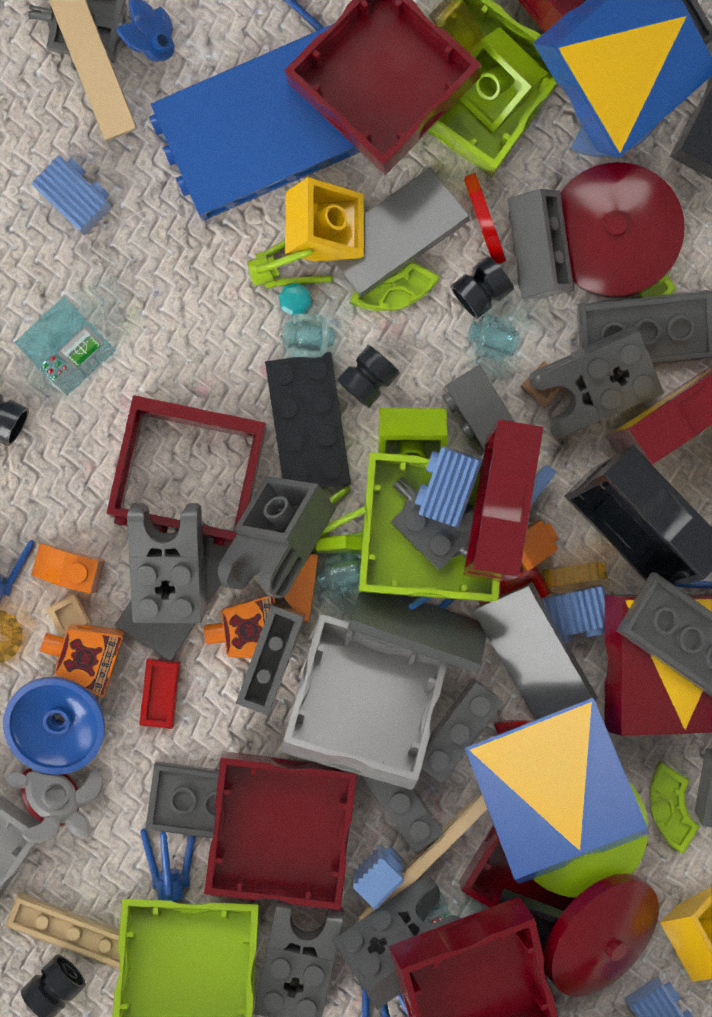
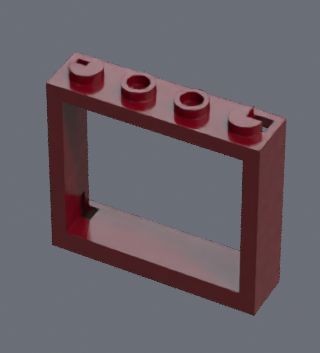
M133 395L106 514L115 518L114 524L128 527L127 514L129 509H125L123 506L143 417L147 416L253 438L234 524L235 528L252 499L267 430L266 422ZM150 514L153 525L159 531L167 533L168 529L174 531L180 529V520ZM202 525L203 537L213 538V544L229 548L237 535L234 529L230 531Z

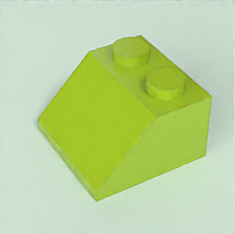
M501 27L482 38L472 51L471 55L481 64L480 79L459 99L492 133L497 131L530 97L543 78L548 75Z
M379 408L378 453L413 455L430 460L432 451L439 453L442 445L447 447L446 408Z

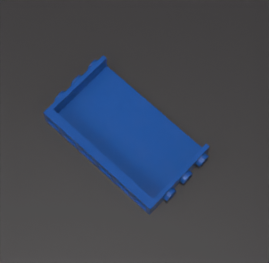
M332 25L151 103L155 114L149 116V119L157 136L162 133L164 134L168 145L162 148L170 166L177 164L182 175L176 178L184 197L191 195L202 222L361 153L288 84L284 72L319 34L329 29Z

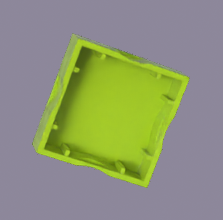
M449 0L435 19L434 25L445 30L470 54L482 38L501 27L548 73L530 97L494 133L460 100L428 131L430 135L492 178L558 84L533 44L541 36L539 33L517 23L501 6L492 0Z
M369 452L365 502L367 512L364 515L359 592L498 602L500 581L463 575L466 558L462 554L452 558L438 571L390 523L403 510L407 501L392 486L402 476L416 491L420 488L421 484L427 486L432 474L426 471L429 459L413 455ZM481 466L468 500L474 508Z
M122 899L118 941L120 971L114 990L112 1017H253L259 905L211 902L207 904H184L165 900Z

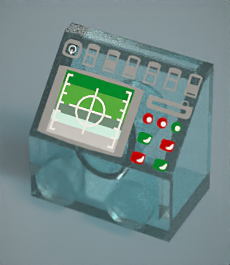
M65 296L14 342L36 367L66 395H69L116 351Z

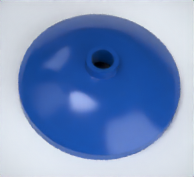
M42 677L23 685L12 696L4 712L3 732L10 750L23 764L41 773L61 775L83 768L96 756L105 736V719L98 701L85 687L66 678ZM54 714L63 715L65 720L58 721Z

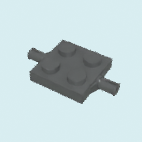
M86 0L110 61L115 63L118 43L121 40L116 29L123 24H128V22L124 21L123 16L126 0ZM31 4L29 7L30 11L28 12L29 19L48 22L49 36L46 47L48 51L70 55L52 7L46 8Z
M402 476L392 487L407 501L403 510L390 523L438 571L452 558L460 554L466 558L475 508L469 502L467 503L459 528L419 515L420 505L415 504L419 489L416 491Z

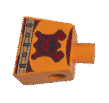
M266 595L223 608L221 610L223 623L204 625L206 645L225 643L227 657L252 658L270 606L273 603H277L276 598Z
M71 623L65 638L46 632L40 652L59 657L54 671L57 676L72 680L85 687L88 691L104 697L125 631L122 629Z

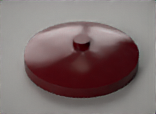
M625 162L605 163L583 171L574 177L561 191L574 285L588 293L601 297H628L650 289L671 270L683 244L684 216L676 194L659 175L636 164Z
M616 874L594 883L577 896L555 923L545 946L544 971L549 981L565 995L583 997L603 990L623 976L641 956L656 928L659 902L655 891L636 875Z

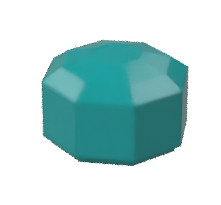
M299 283L285 285L278 296L281 310L291 317L305 315L311 306L309 290Z

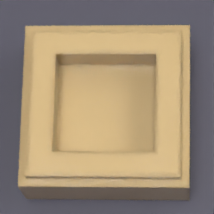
M78 593L46 608L60 637L66 635L71 623L80 625L92 623Z

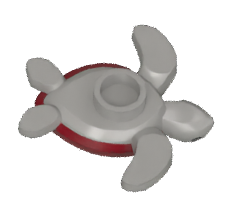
M31 768L25 770L22 774L14 772L5 777V782L8 786L21 789V797L26 810L34 819L40 822V824L23 831L22 837L30 843L50 841L57 836L59 828L62 826H66L78 838L84 839L90 836V823L86 816L80 814L78 810L80 807L90 805L99 797L102 787V776L99 771L92 769L85 784L80 789L77 788L74 780L67 774H45Z

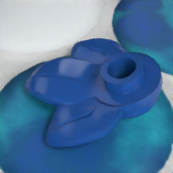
M129 0L132 23L119 26L116 29L117 33L132 50L143 52L151 61L168 60L174 53V43L171 38L173 25L169 15L162 7L153 10L143 0Z

